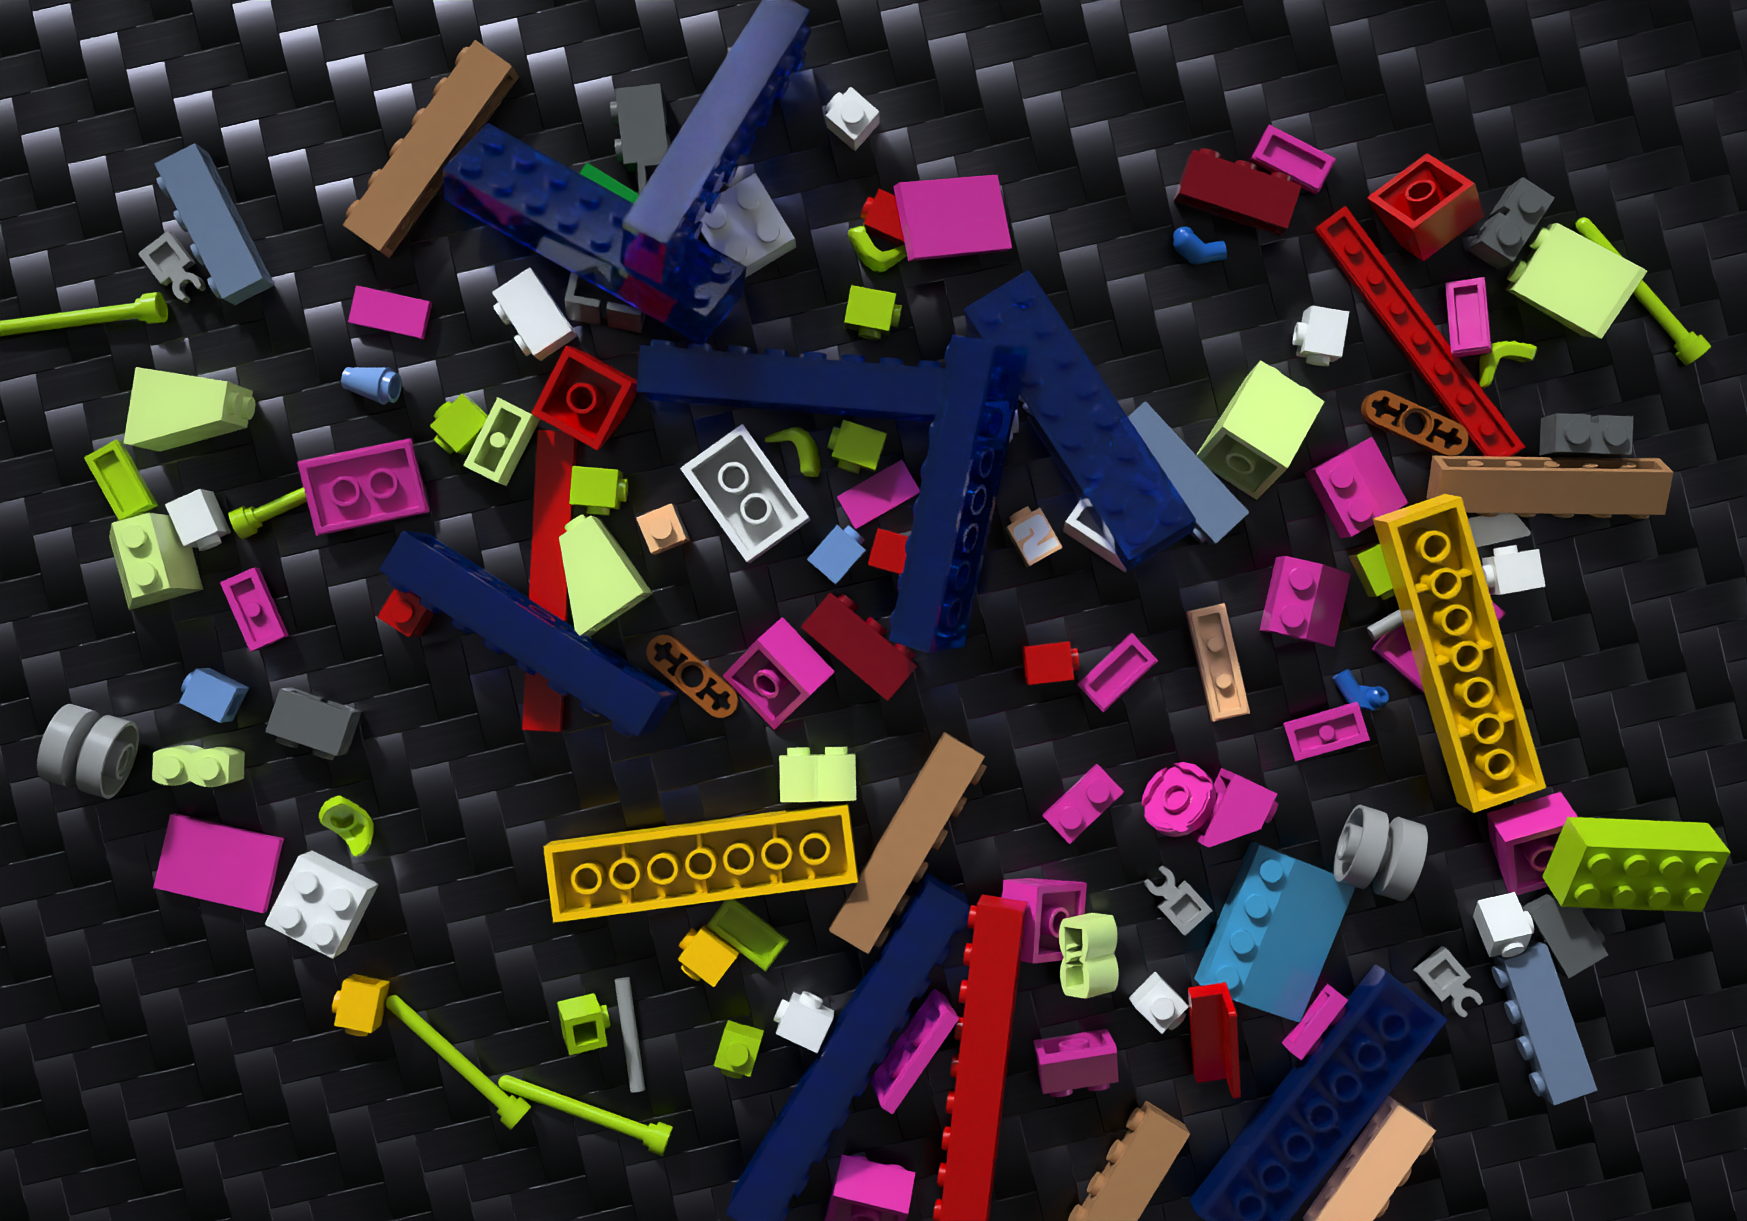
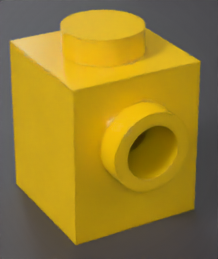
M703 924L698 932L691 928L678 945L683 949L678 958L683 963L681 969L692 979L699 981L702 978L712 987L718 983L739 954L736 948L714 933L706 924Z
M353 974L345 979L341 991H337L332 1004V1013H336L334 1026L343 1027L347 1034L354 1036H367L368 1033H372L380 1027L390 981Z

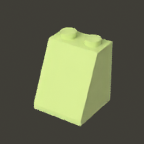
M1554 223L1549 224L1547 228L1542 226L1535 233L1529 243V247L1533 249L1525 261L1519 260L1511 269L1507 280L1511 282L1506 290L1581 336L1602 339L1647 273V270L1574 231Z
M1260 360L1245 378L1196 456L1209 470L1257 500L1289 467L1325 401L1315 396L1309 389L1301 387L1281 374L1276 368L1268 366Z
M136 367L123 444L161 452L247 428L248 419H252L255 412V399L252 397L253 391L227 381Z
M146 513L111 524L109 539L129 609L139 608L203 590L192 547L183 546L169 515Z
M582 514L564 526L567 532L559 537L575 631L579 636H592L653 593L604 521L594 516L585 518Z

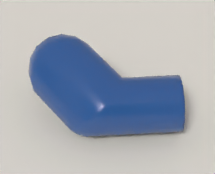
M1180 227L1173 234L1175 250L1191 264H1202L1227 258L1224 241L1204 244L1193 234V230L1189 227Z
M1349 669L1340 672L1332 678L1348 704L1358 702L1361 710L1377 711L1389 701V694L1385 688L1358 685Z

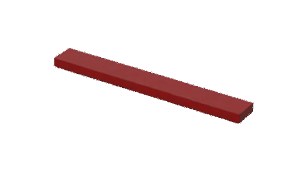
M1344 206L1313 230L1314 234L1451 418L1466 429L1468 440L1480 456L1513 457L1524 449V444L1459 357L1452 358L1451 346L1348 208Z
M537 431L522 730L561 732L563 724L569 593L559 537L567 532L564 526L573 520L574 505L569 504L572 467L576 466L577 439L563 431Z

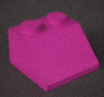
M1373 437L1305 472L1340 539L1352 537L1374 525L1373 518L1394 512L1408 503Z
M1289 556L1276 557L1260 631L1334 647L1351 574L1323 564Z
M782 617L749 647L723 677L775 730L835 671Z
M1221 768L1214 783L1216 803L1212 813L1200 828L1191 832L1190 836L1199 843L1212 847L1260 830L1264 822L1269 823L1275 815L1278 803L1274 800L1277 793Z
M1555 793L1487 813L1490 842L1508 893L1515 892L1517 896L1548 887L1542 876L1567 817H1578L1562 793Z
M1033 878L1003 880L1002 898L1028 902L1021 961L1042 963L1063 960L1064 956L1059 943L1060 925L1062 919L1085 914L1087 883Z
M1107 1029L1033 1040L1039 1081L1043 1094L1050 1093L1051 1097H1063L1072 1094V1089L1087 1087L1089 1091H1101L1108 1089L1110 1083L1119 1082L1116 1044Z
M841 1155L825 1221H906L915 1172L907 1171L895 1164L883 1165L871 1162L865 1157L858 1155Z

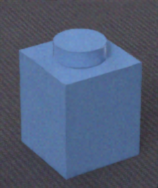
M836 525L807 560L837 585L866 552L861 546L865 539L849 525L844 530Z
M196 668L194 672L188 674L182 684L181 691L184 694L179 703L219 723L233 721L249 687L211 668Z

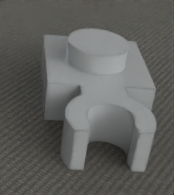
M170 231L164 233L138 253L161 284L167 286L173 281V292L180 300L187 303L191 300L185 293V287L190 282H193L202 291L206 289V285L200 277L188 272V269L196 263L176 236Z
M1161 866L1159 870L1165 875V883L1157 887L1147 879L1144 881L1145 885L1154 895L1165 898L1157 906L1185 936L1213 910L1186 881L1176 887L1173 873L1166 867Z
M1443 946L1414 969L1415 973L1437 999L1443 1001L1450 996L1451 1008L1464 1018L1468 1014L1461 1006L1463 998L1470 996L1479 1005L1483 1002L1478 992L1463 985L1471 977L1447 948Z

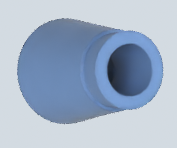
M347 367L343 371L341 384L343 389L350 390L385 405L388 402L394 403L399 398L402 379L399 373H395L389 367Z

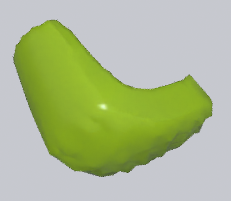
M864 226L848 230V239L858 259L873 271L884 272L907 256L905 245L884 252L877 249L869 238Z
M1503 341L1491 344L1492 353L1480 354V387L1490 386L1497 364L1501 358L1516 360L1521 363L1534 360L1537 347L1516 341Z
M791 427L765 437V442L792 441L797 448L801 465L800 469L804 476H819L821 464L818 448L808 431L799 427Z
M336 796L324 802L319 812L320 823L341 836L349 845L354 857L357 858L365 854L371 846L374 824L367 812L342 796Z

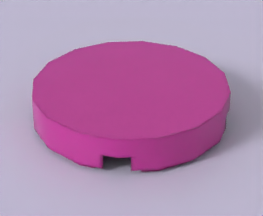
M1181 762L1176 763V767H1172L1169 770L1165 767L1157 772L1146 786L1142 796V806L1145 807L1144 816L1146 821L1163 835L1171 837L1188 835L1200 828L1212 813L1216 803V788L1211 778L1195 764Z

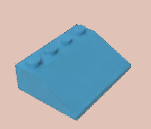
M1251 840L1194 979L1200 986L1226 982L1232 1000L1300 1023L1355 887L1336 881L1333 873Z

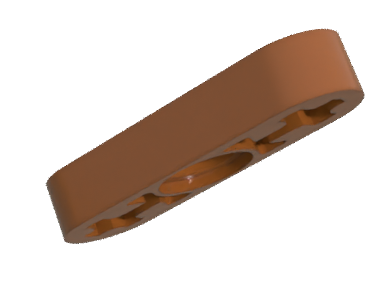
M1384 390L1374 392L1362 402L1361 414L1368 424L1438 456H1455L1463 452L1467 447L1468 433L1461 424ZM1383 399L1385 401V409L1395 413L1402 407L1403 411L1397 418L1389 414L1376 417V409L1372 407V403L1380 402ZM1409 414H1418L1424 421V428L1418 435L1409 433L1405 428V419ZM1396 418L1395 426H1393L1391 423ZM1432 430L1439 434H1446L1452 431L1454 432L1452 439L1457 441V444L1446 449L1444 447L1445 440L1432 436L1429 438V441H1426V438Z
M660 635L649 642L646 649L648 661L710 715L724 718L735 712L739 704L737 691L677 639L669 635ZM668 642L671 643L673 647L670 653L678 660L682 654L688 657V660L678 666L675 675L669 671L670 668L675 666L669 659L657 660L656 657L659 652L655 647L658 643L660 645H666ZM690 665L698 666L704 675L702 683L697 687L687 686L682 679L684 669ZM711 678L717 682V684L711 687L716 693L722 694L726 691L730 694L727 701L731 706L728 710L725 707L716 710L713 707L715 699L709 693L705 694L704 699L698 696V692L708 686Z

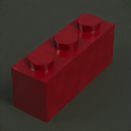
M1202 148L1200 151L1193 149L1186 161L1173 201L1281 236L1288 229L1302 185L1293 183V178L1283 173L1272 172L1269 175L1257 171V166L1247 161L1237 160L1233 163L1221 159V154L1211 149Z
M830 592L801 628L888 701L917 667L912 662L916 655L900 641L895 646L883 637L887 630L871 616L865 622L854 613L859 606L841 592L836 597Z

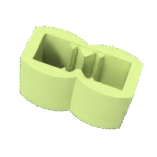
M182 745L160 749L153 753L152 780L169 786L193 782L204 787H217L244 779L245 752L229 746L203 749L194 745Z
M809 747L787 748V755L779 756L780 802L856 800L855 754H848L847 747H825V754H810Z
M1088 913L1062 919L1059 929V943L1064 956L1060 968V980L1064 994L1086 999L1115 991L1119 972L1114 955L1117 945V927L1113 915Z

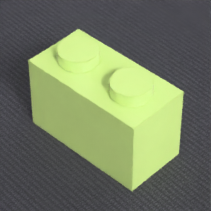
M497 398L463 466L507 486L540 419Z

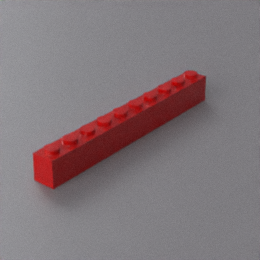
M982 895L977 906L971 905L968 928L974 929L973 942L966 943L963 966H969L968 980H962L959 993V1003H964L965 1009L964 1017H959L955 1028V1040L961 1041L959 1054H953L950 1077H956L955 1091L949 1090L946 1113L952 1114L951 1127L945 1126L942 1138V1150H947L948 1153L947 1162L941 1163L939 1168L937 1186L943 1187L942 1199H936L933 1221H989L1027 901Z

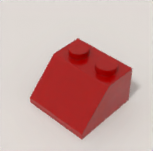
M1428 153L1367 197L1368 203L1399 245L1422 261H1425L1484 217L1475 183Z
M565 346L531 414L588 446L600 450L625 418L643 383L578 347Z

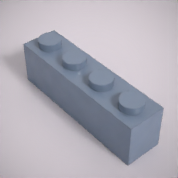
M194 143L155 163L160 177L157 178V183L168 199L172 198L177 208L173 212L174 217L182 230L189 232L194 242L190 247L195 258L202 266L206 265L211 275L207 281L214 295L218 299L222 298L237 305L274 286L275 284L209 153Z
M1146 401L1108 435L1113 441L1109 445L1113 452L1123 461L1129 458L1138 468L1135 474L1140 481L1151 488L1155 486L1164 497L1172 501L1168 510L1174 516L1180 513L1190 524L1187 530L1199 543L1203 544L1206 541L1209 545L1216 544L1249 513Z
M1534 939L1529 941L1527 949L1519 955L1513 957L1493 956L1496 966L1492 967V973L1499 988H1504L1508 1000L1504 1003V1008L1511 1023L1517 1025L1520 1037L1516 1039L1517 1046L1522 1057L1525 1060H1529L1533 1072L1529 1074V1080L1536 1095L1542 1096L1553 1105H1557L1598 1091L1548 946Z

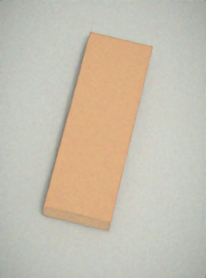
M1225 603L1187 611V619L1211 721L1215 722L1249 714L1250 710Z

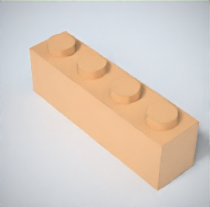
M1388 1095L1303 1216V1220L1373 1221L1376 1217H1381L1387 1210L1390 1203L1389 1197L1396 1187L1402 1186L1408 1180L1412 1164L1419 1155H1424L1431 1147L1433 1134L1436 1130L1425 1120Z

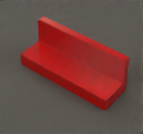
M1226 982L1188 988L1193 1073L1196 1083L1227 1079L1232 1098H1241L1237 1013Z

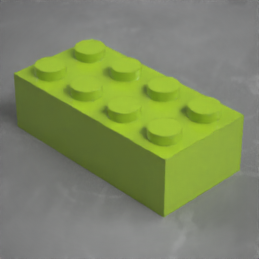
M1567 817L1542 877L1561 907L1702 912L1731 852L1708 823Z

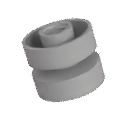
M73 704L63 706L50 721L42 738L37 759L39 777L43 781L68 788L77 784L78 789L82 792L106 799L112 798L122 788L133 767L139 744L137 724L111 715H105L100 718L98 712Z
M1363 805L1356 806L1349 815L1338 841L1334 861L1335 880L1360 889H1365L1372 881V889L1375 894L1397 901H1404L1413 891L1424 865L1428 844V833L1425 825L1401 817L1394 818L1389 824L1387 813Z

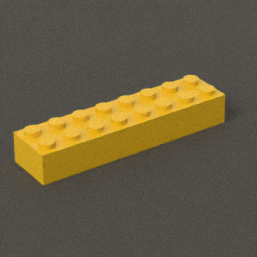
M1443 494L1373 518L1457 803L1475 813L1545 789L1546 785L1462 497Z
M849 802L557 840L543 846L553 923L858 883V869Z

